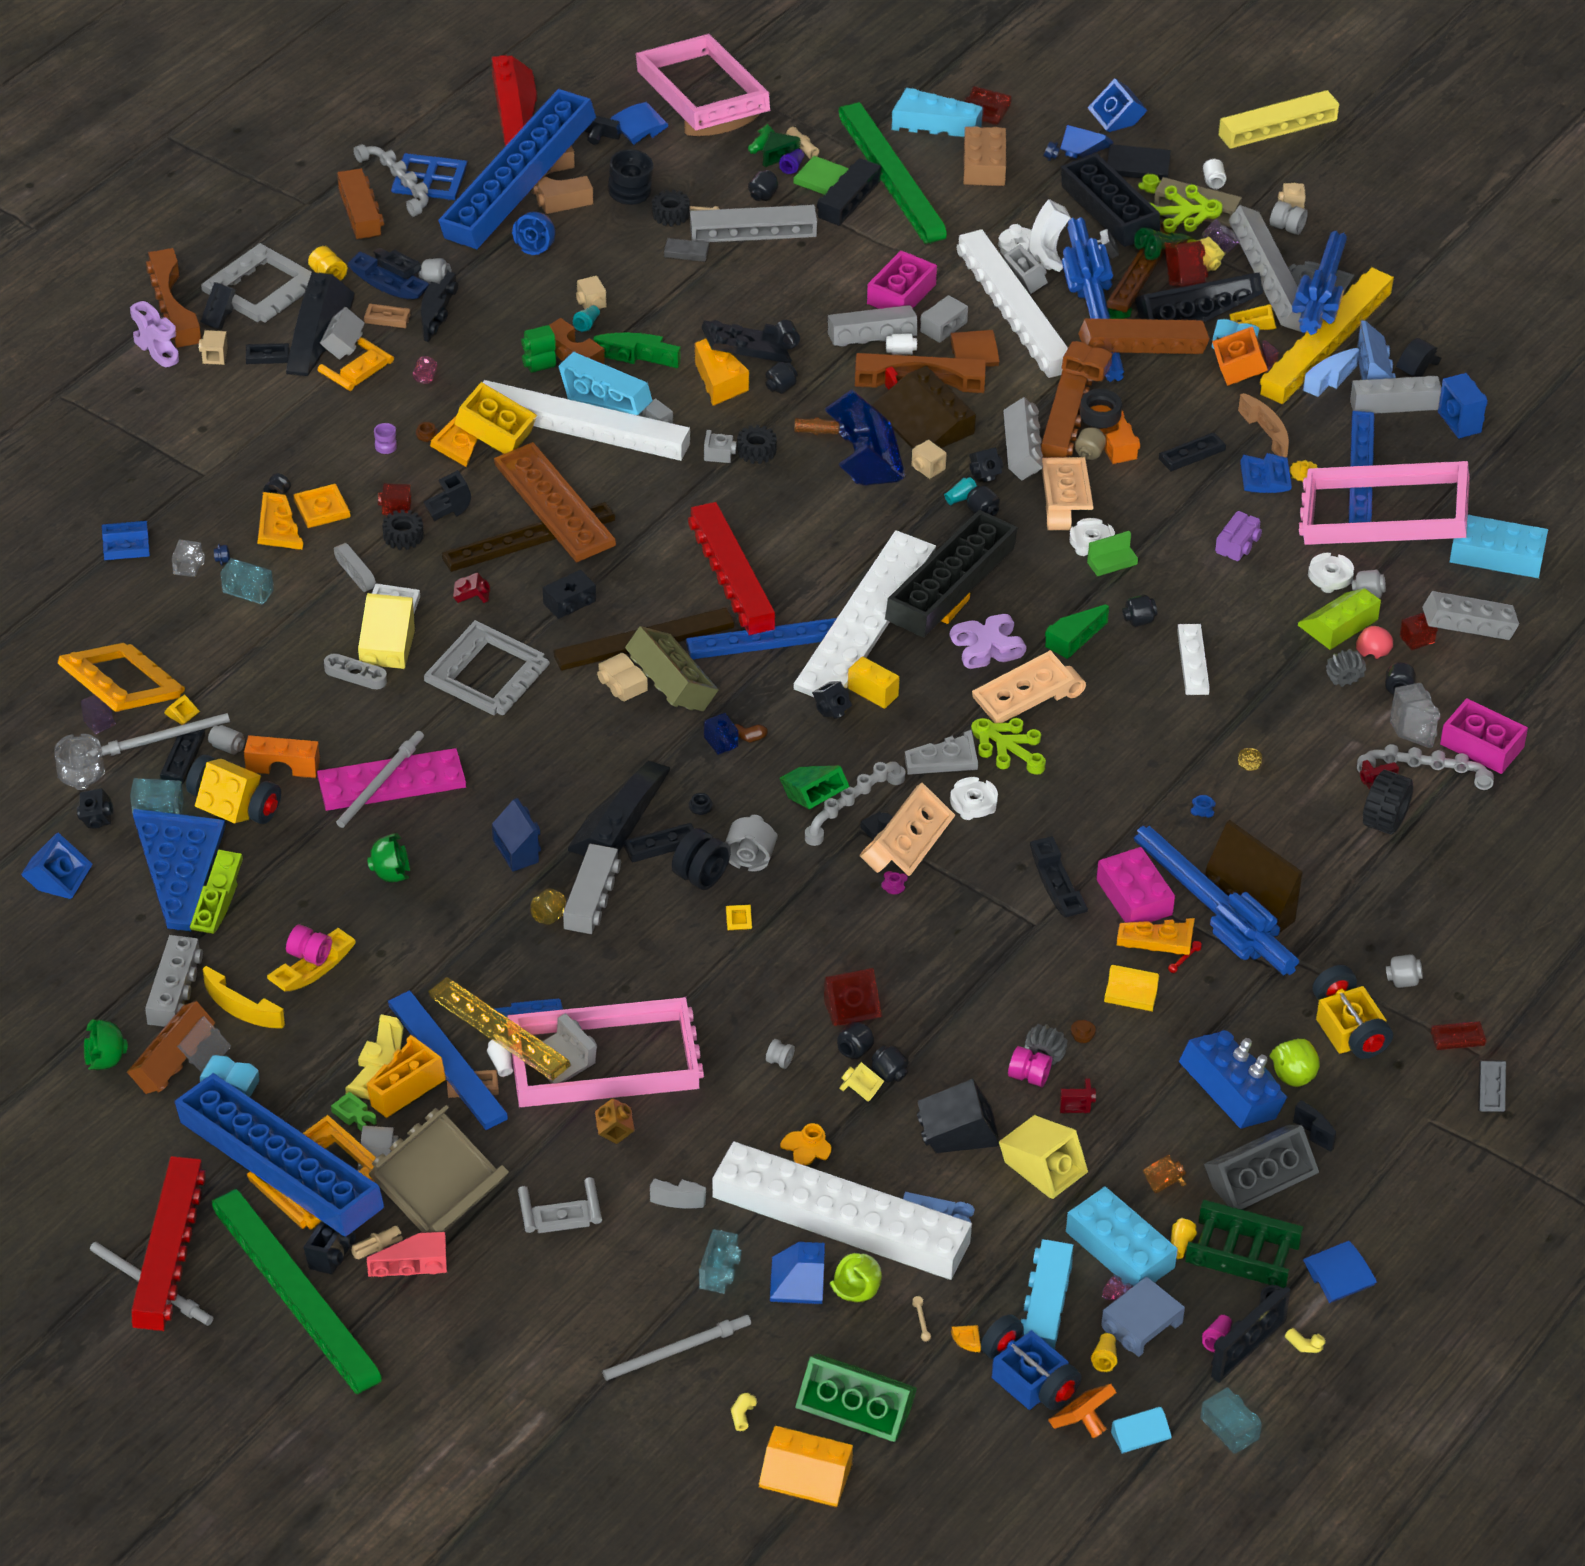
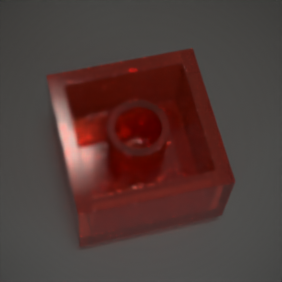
M1185 239L1165 242L1169 284L1183 287L1206 283L1208 271L1203 261L1205 247L1201 241Z

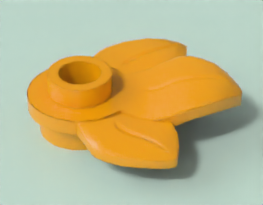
M814 1123L807 1124L802 1131L790 1132L783 1138L780 1144L782 1149L794 1151V1162L804 1166L811 1164L816 1157L827 1160L831 1154V1145L825 1140L824 1130L820 1125Z

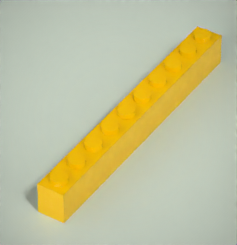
M1371 268L1366 274H1362L1359 281L1355 285H1351L1349 291L1342 297L1335 321L1332 324H1328L1323 320L1321 328L1317 329V332L1313 335L1306 331L1305 335L1296 341L1294 347L1290 351L1287 350L1283 358L1279 362H1275L1268 373L1263 374L1260 380V394L1283 405L1304 383L1305 374L1315 365L1329 358L1360 326L1361 321L1366 320L1391 294L1394 277L1374 268Z

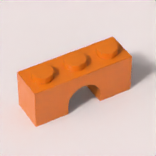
M1096 405L1090 407L1094 411L1107 412L1112 410L1111 408L1103 405ZM1122 411L1121 418L1117 424L1109 428H1098L1106 435L1105 452L1112 464L1137 459L1138 449H1140L1139 438L1133 434L1130 423L1126 422Z
M248 735L244 750L245 767L254 773L269 774L272 763L283 762L291 767L293 776L316 778L320 763L319 742Z

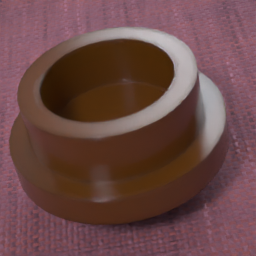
M422 422L416 429V437L424 442L431 441L438 434L437 428L431 422Z
M1078 1020L1071 1026V1034L1074 1040L1079 1043H1088L1095 1036L1096 1028L1090 1021Z

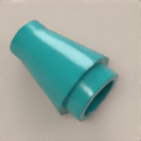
M591 305L589 308L575 313L573 317L575 329L581 332L590 330L600 314L599 308Z
M971 477L963 478L944 494L947 503L952 505L967 500V495L974 487H977V484Z

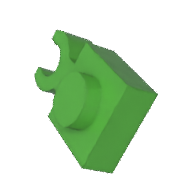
M348 1092L331 1105L333 1114L348 1125L356 1122L360 1131H362L363 1126H367L366 1121L371 1122L373 1125L376 1124L375 1114L367 1111V1104L351 1092Z

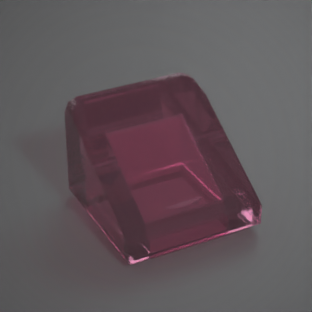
M1264 340L1262 341V353L1268 369L1265 372L1267 373L1272 369L1274 363L1278 361L1279 351Z

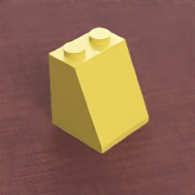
M367 593L358 646L359 661L380 667L405 669L415 632L413 598Z
M1036 1115L999 1141L1005 1163L1051 1199H1054L1088 1173L1076 1130Z

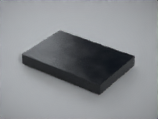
M1110 144L1107 163L1121 177L1143 179L1147 174H1154L1158 176L1159 180H1162L1163 177L1168 178L1171 150Z

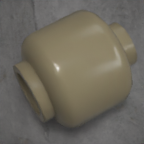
M1095 427L1085 428L1080 432L1074 447L1080 457L1094 460L1101 455L1107 440L1100 429Z

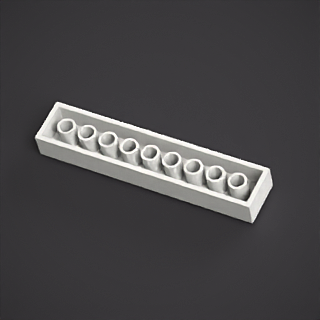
M734 1141L713 1176V1198L950 1280L970 1244L972 1223Z

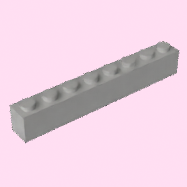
M1239 205L1228 221L1255 273H1260L1263 290L1280 324L1301 332L1299 328L1300 323L1298 322L1301 312L1294 313L1292 311V304L1298 286L1260 213Z

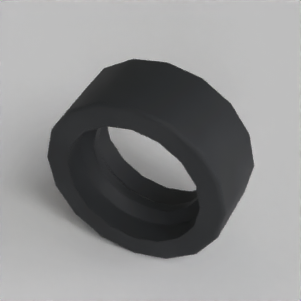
M1094 389L1083 395L1080 405V416L1084 423L1095 428H1109L1119 422L1122 414V400L1118 394L1106 389ZM1096 405H1103L1111 408L1112 410L1107 412L1094 411L1090 407Z

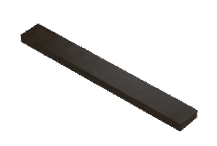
M606 502L589 507L602 524L615 521V514ZM539 522L443 552L442 559L450 572L549 542L556 538L543 522Z
M725 607L646 628L671 634L679 642L686 640V638L699 637L734 628V621ZM638 629L553 650L554 658L560 670L563 671L607 660L620 653L630 654L625 647Z

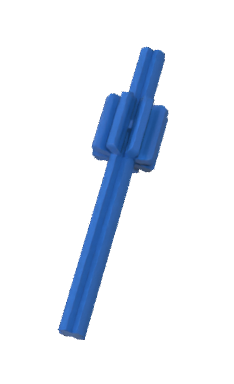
M1080 217L1077 220L1071 218L1068 221L1069 226L1067 229L1072 248L1066 247L1064 249V258L1062 259L1068 288L1072 293L1077 291L1079 298L1086 299L1091 319H1110L1103 289H1110L1112 286L1111 279L1113 278L1107 249L1104 244L1098 245L1097 239H1089L1086 223L1083 218ZM1112 353L1111 367L1105 375L1109 382L1114 379L1117 381L1123 379L1124 369L1119 353Z
M1337 230L1330 233L1319 269L1315 270L1312 279L1308 275H1304L1300 280L1292 304V311L1294 313L1301 312L1298 322L1300 323L1299 328L1302 333L1308 331L1310 335H1313L1317 332V329L1321 328L1323 320L1328 324H1332L1335 321L1344 294L1342 286L1335 287L1337 280L1335 274L1347 240L1345 233L1339 234Z
M1142 826L1137 830L1138 835L1134 837V841L1216 914L1210 920V925L1214 928L1213 934L1242 960H1247L1249 957L1255 960L1262 956L1283 976L1286 973L1291 975L1296 971L1295 966L1299 964V959L1274 938V936H1278L1280 933L1277 918L1247 892L1242 893L1241 896L1235 892L1228 897L1152 827L1148 826L1146 828Z

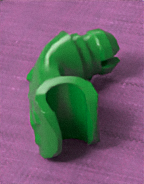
M769 124L758 130L760 135L748 146L751 154L763 150L770 132H774Z

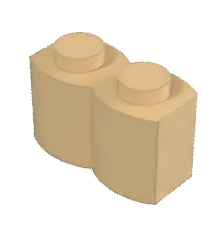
M624 653L599 663L597 674L600 682L606 684L611 689L612 694L620 700L626 701L648 691L647 677L641 669L634 666L630 658Z

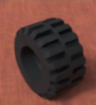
M1384 769L1376 777L1368 793L1363 810V824L1390 835L1394 834L1402 824L1409 808L1413 794V780Z

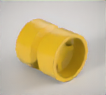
M327 246L316 248L309 257L308 264L315 273L333 274L340 281L347 273V265Z

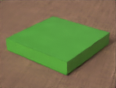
M813 156L794 177V184L825 195L829 188L849 168Z

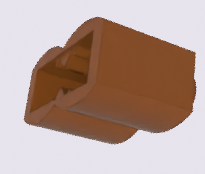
M1073 341L1063 356L1062 369L1070 374L1083 375L1093 381H1102L1111 367L1112 353L1103 348H1092L1083 342Z

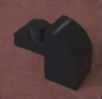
M1417 338L1406 347L1396 367L1414 377H1422L1429 363L1439 365L1442 358L1436 355L1437 347L1421 338Z
M457 470L438 480L443 492L423 502L434 521L451 512L457 517L470 504V490L466 481Z

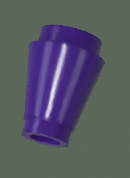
M795 149L782 156L779 164L781 171L786 174L795 173L804 158L803 151Z

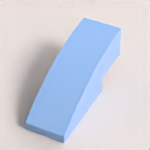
M1353 348L1340 352L1315 365L1305 374L1303 391L1319 397L1328 386L1337 389L1357 367L1360 349Z

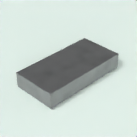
M668 238L664 257L706 261L709 243Z

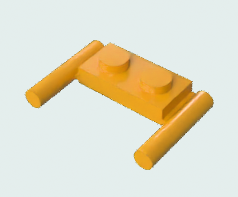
M361 337L358 340V345L366 349L367 352L340 369L341 374L334 372L323 364L318 367V372L351 391L355 385H358L386 366L387 363L391 364L394 361V357Z

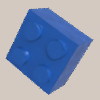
M1467 373L1444 378L1438 413L1458 439L1481 433L1485 420V408L1487 406L1485 394H1482L1476 383L1471 380Z

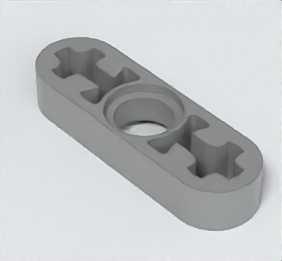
M347 543L334 547V554L338 563L363 592L374 589L376 581L372 572Z
M330 654L324 659L325 673L329 676L371 689H381L387 684L386 671L381 667L340 654ZM353 669L361 670L358 674L350 673Z

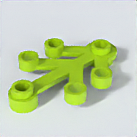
M1188 185L1185 189L1186 196L1189 199H1194L1200 205H1192L1177 193L1175 186L1166 187L1165 196L1179 206L1157 207L1153 203L1150 204L1160 215L1178 214L1173 219L1168 218L1163 222L1164 230L1171 233L1183 221L1185 230L1192 232L1206 218H1218L1223 210L1222 203L1216 199L1208 200L1198 192L1196 185ZM1194 213H1199L1195 218L1189 217Z
M981 718L972 723L971 730L980 741L978 754L981 757L987 758L992 755L993 746L989 743V738L996 742L997 746L996 766L998 768H1009L1010 756L1007 754L1008 749L1027 762L1026 768L1031 774H1041L1045 771L1046 760L1042 754H1031L1017 745L1023 743L1039 744L1041 741L1040 731L1032 729L1027 734L1002 735L999 733L1011 731L1017 734L1022 732L1023 721L1019 718H1013L1009 723H993L988 719Z

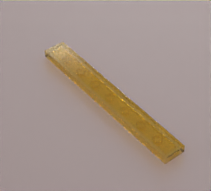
M448 977L428 991L432 999L553 1081L571 1066L569 1059Z

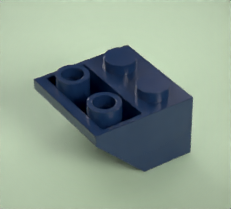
M518 798L513 799L492 823L493 842L512 872L539 863L538 852L541 851L538 836L540 835L537 822L531 820L528 808L522 806Z

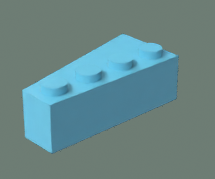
M906 88L893 109L892 130L899 131V128H909V132H917L918 129L930 130V134L948 132L950 136L964 137L965 127H982L983 107L953 98Z
M573 352L559 365L568 400L639 415L653 401L647 382Z
M1042 1239L1041 1248H1036L1033 1263L1037 1264L1036 1272L1031 1271L1029 1287L1033 1289L1031 1296L1026 1295L1024 1311H1028L1027 1319L1021 1320L1023 1324L1022 1335H1026L1032 1330L1055 1350L1061 1321L1060 1313L1063 1312L1069 1275L1072 1270L1073 1244Z

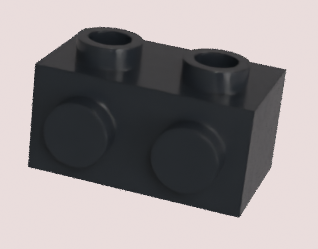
M321 1221L304 1246L309 1269L333 1274L337 1266L343 1262L349 1248L354 1245L356 1233L353 1231L344 1237Z

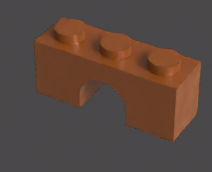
M562 318L549 324L555 335V355L560 360L564 361L570 354L575 352L604 364V348L590 338L584 342L575 343V327Z

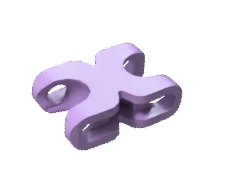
M145 301L133 304L130 307L131 317L139 327V330L133 332L135 344L143 351L149 349L152 358L163 367L177 364L179 362L178 351L170 340L176 337L174 324L167 318L161 319L157 310ZM138 311H145L147 314L143 316ZM163 353H167L171 358L164 357Z
M1008 614L990 616L986 619L985 625L974 620L958 623L950 631V638L955 645L969 646L964 649L962 654V662L969 669L987 666L990 663L991 657L1000 662H1007L1021 658L1026 652V645L1022 638L1019 636L1008 637L1014 627V621Z

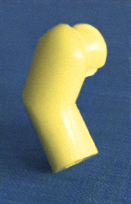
M1291 1328L1285 1335V1338L1300 1352L1318 1353L1323 1350V1345L1325 1344V1338L1322 1335L1314 1334L1311 1339H1307L1295 1328Z
M749 1393L739 1395L731 1408L732 1418L737 1431H743L748 1428L745 1413L747 1409L752 1410L753 1406L757 1404L756 1397Z

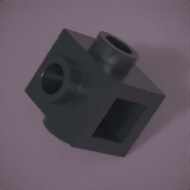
M996 447L969 454L971 460L969 464L970 472L975 477V480L983 478V482L995 480V475L1002 473L1003 462L1001 457L998 456Z
M830 681L812 692L817 702L816 707L823 717L839 718L846 714V709L853 706L850 701V694L844 688L841 681Z
M102 788L80 792V806L77 807L79 820H82L88 828L94 829L111 824V815L114 813L111 798Z

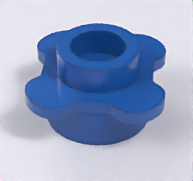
M1199 795L1192 800L1194 805L1191 808L1192 815L1206 816L1208 818L1214 815L1213 807H1215L1216 803L1211 797Z

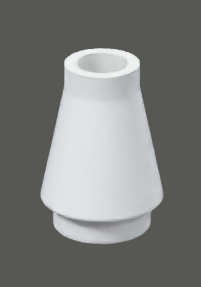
M506 1038L491 1040L488 1043L487 1053L495 1065L498 1075L504 1077L512 1074L511 1044Z

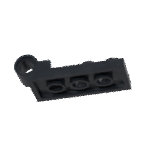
M704 320L701 327L712 350L784 363H791L792 361L787 349L796 347L800 342V335L794 323L790 320H782L776 325L765 324L763 331L744 328L738 324H723L716 320L712 322Z
M1269 1285L1263 1288L1259 1306L1242 1321L1238 1320L1225 1337L1220 1336L1214 1344V1358L1211 1362V1365H1213L1211 1377L1220 1383L1286 1322L1290 1288H1281L1277 1285Z

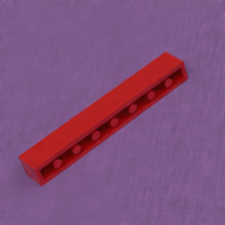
M717 502L691 507V517H688L689 527L695 531L697 543H701L704 556L709 558L711 570L716 571L718 583L723 585L726 598L731 600L733 612L739 615L741 627H745L748 635L774 630L775 611Z
M170 1157L131 1310L132 1328L164 1331L166 1321H171L173 1313L171 1301H176L178 1286L175 1284L176 1281H181L182 1265L180 1264L181 1261H186L187 1246L185 1244L191 1241L192 1227H190V1224L196 1221L197 1209L194 1207L195 1204H200L201 1189L199 1187L205 1184L206 1170H202L201 1159Z

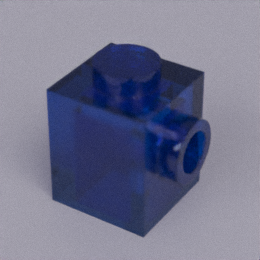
M725 713L704 721V738L718 755L738 747V729Z

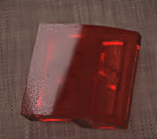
M974 86L969 97H966L964 102L982 106V121L998 124L1007 112L1012 102V96Z

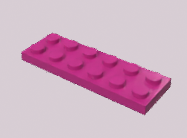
M457 749L406 757L365 804L466 788V781ZM391 759L317 771L325 810L349 807Z

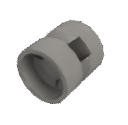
M1279 200L1271 213L1270 225L1281 230L1286 228L1287 232L1299 235L1305 226L1308 212L1306 209L1298 206L1292 208L1291 204Z

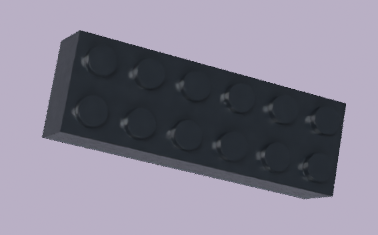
M1097 153L1061 166L1062 187L1105 229H1108L1110 234L1124 247L1134 244L1135 234L1141 228H1151L1160 232V213Z

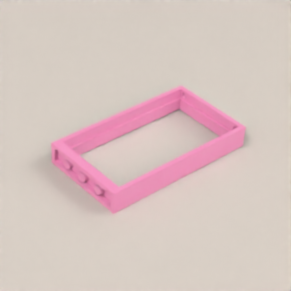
M710 34L636 53L637 71L695 130L770 111L769 92ZM709 54L748 94L696 107L658 68Z
M1468 461L1308 469L1307 478L1303 480V489L1306 492L1302 493V505L1304 507L1300 509V517L1303 522H1299V535L1304 537L1305 545L1466 538L1470 483ZM1458 483L1456 518L1313 525L1316 489Z
M686 997L508 1015V1034L519 1107L699 1089V1078L704 1077L702 1063H697V1059H700L699 1044L694 1045V1041L697 1040L696 1027L690 1024V1022H693L692 1007H687ZM565 1013L572 1020H576L579 1023L581 1030L679 1020L688 1070L528 1086L521 1036L557 1033L558 1017Z

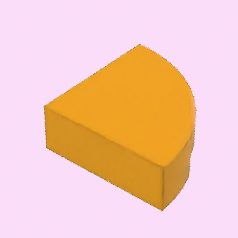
M978 1325L952 1327V1337L960 1347L972 1352L981 1351Z

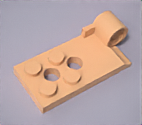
M1085 457L1042 458L1047 529L1071 530V510H1093Z
M1050 650L973 690L972 695L994 723H1003L1053 696L1056 701L1065 696L1075 698L1085 690L1086 682L1072 666H1064ZM1021 686H1028V687H1029V688L1026 689V690H1020V689H1018V688L1021 687ZM1002 696L1010 697V698L1007 699V700H1000V699H999V698L1002 697Z
M920 783L884 830L878 833L874 840L861 852L860 857L877 873L892 860L910 876L955 817V814L923 783ZM922 811L927 813L928 820L923 817ZM911 825L917 829V834L912 832Z

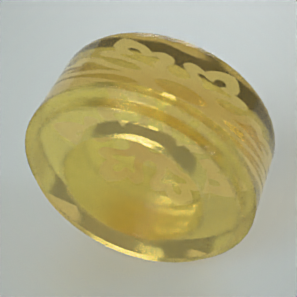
M1246 748L1239 752L1238 764L1241 768L1251 771L1261 766L1262 755L1258 750Z

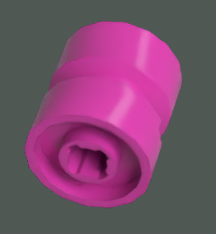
M298 924L293 928L288 937L286 952L300 959L304 957L309 963L320 966L325 962L330 953L332 938L320 932L314 933L311 928Z
M1017 1046L1010 1061L1008 1077L1021 1081L1027 1078L1028 1083L1043 1087L1050 1073L1052 1056L1040 1052L1034 1055L1032 1050Z

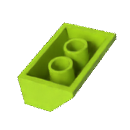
M1365 588L1346 592L1298 622V626L1331 650L1376 622L1379 617L1381 600Z

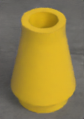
M1178 1219L1172 1225L1171 1243L1177 1248V1259L1184 1257L1188 1242H1192L1197 1235L1195 1223L1188 1219Z
M1104 1333L1100 1336V1341L1091 1356L1094 1368L1101 1372H1109L1117 1364L1116 1338L1110 1333Z

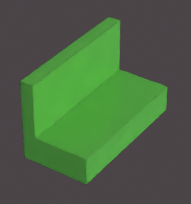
M1130 531L1089 543L1087 563L1097 577L1138 564V557L1130 548Z

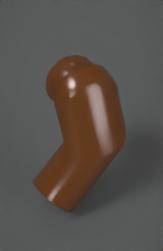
M735 724L731 733L746 742L752 743L766 737L768 730L760 724L748 728Z

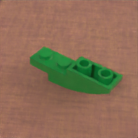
M609 333L594 337V342L604 348L605 358L635 364L636 360L639 359L678 368L680 365V346L663 343L662 336L643 333Z

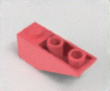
M445 1232L418 1233L367 1257L368 1277L447 1273Z

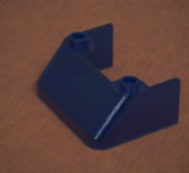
M853 389L825 408V411L839 422L841 428L839 432L843 439L853 443L855 452L840 462L839 466L851 476L856 484L895 483L906 477L892 425Z

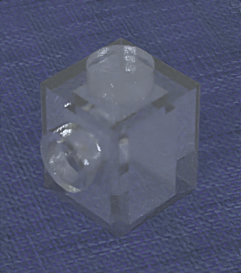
M179 539L172 555L173 574L196 577L200 565L203 566L205 561V553L202 552L201 542Z

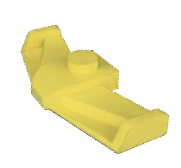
M380 1015L377 1042H366L358 1058L359 1066L365 1068L345 1088L346 1094L351 1092L356 1097L370 1100L367 1083L384 1064L388 1065L394 1058L393 1054L397 1049L401 1050L404 1026L398 1018Z

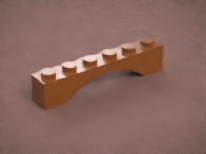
M174 249L148 252L149 261H146V268L148 274H150L151 285L155 287L156 300H160V312L165 313L163 318H167L172 322L176 329V337L170 340H174L176 348L199 344L201 335L196 314L181 306L171 294L174 283L179 278L178 261Z
M857 353L855 386L878 387L885 384V369L891 366L898 373L895 376L897 380H901L912 371L927 366L945 384L953 386L962 392L984 393L986 360Z

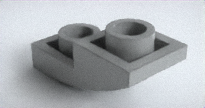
M654 1178L650 1185V1202L674 1208H702L706 1204V1187L683 1179L678 1186H675L669 1182H663Z

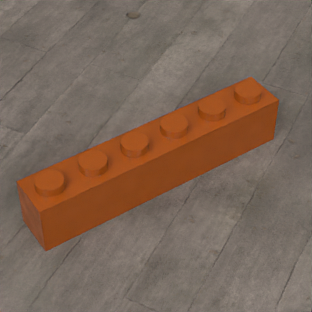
M1085 318L1078 333L1081 342L1092 348H1103L1111 353L1203 354L1210 340L1203 320Z
M1064 370L1062 371L1042 441L1041 452L1043 458H1068V456H1073L1075 443L1072 442H1076L1078 437V429L1076 428H1080L1082 423L1080 416L1081 399L1084 394L1090 391L1088 386H1092L1093 380L1083 375H1074Z

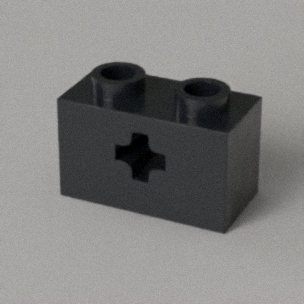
M581 569L543 587V604L558 619L596 602V585Z

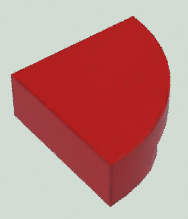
M892 366L885 369V386L889 390L898 383L895 377L898 373Z

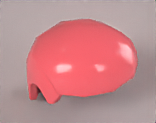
M1379 626L1365 628L1356 641V649L1363 657L1372 654L1375 656V659L1388 655L1393 648L1391 634Z

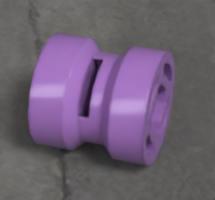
M389 423L377 425L374 428L376 451L382 454L394 452L397 448L395 426Z

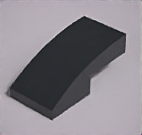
M1300 1100L1295 1106L1293 1123L1302 1125L1303 1128L1311 1132L1310 1141L1331 1152L1334 1149L1336 1131L1321 1113Z

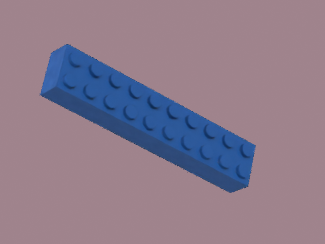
M557 89L438 220L444 239L478 249L593 122L596 115L591 99Z
M212 1073L175 1100L179 1119L183 1125L344 1237L384 1208L378 1184L216 1074Z

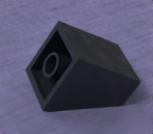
M974 1079L918 1101L920 1111L917 1112V1117L921 1126L924 1127L921 1135L927 1146L931 1145L935 1153L989 1148L1000 1145L992 1106Z

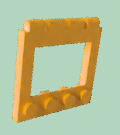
M119 643L59 656L58 664L115 712L177 699L185 691V688L180 683L172 679L160 667H157L153 661L143 655L132 644ZM125 657L160 687L128 694L127 691L119 687L93 664Z
M325 1116L303 1133L325 1149L336 1142L363 1166L358 1172L375 1182L368 1174L374 1168L372 1162L376 1157L331 1117ZM251 1171L247 1173L249 1181L302 1229L306 1226L309 1229H313L321 1222L316 1216L304 1210L300 1205Z

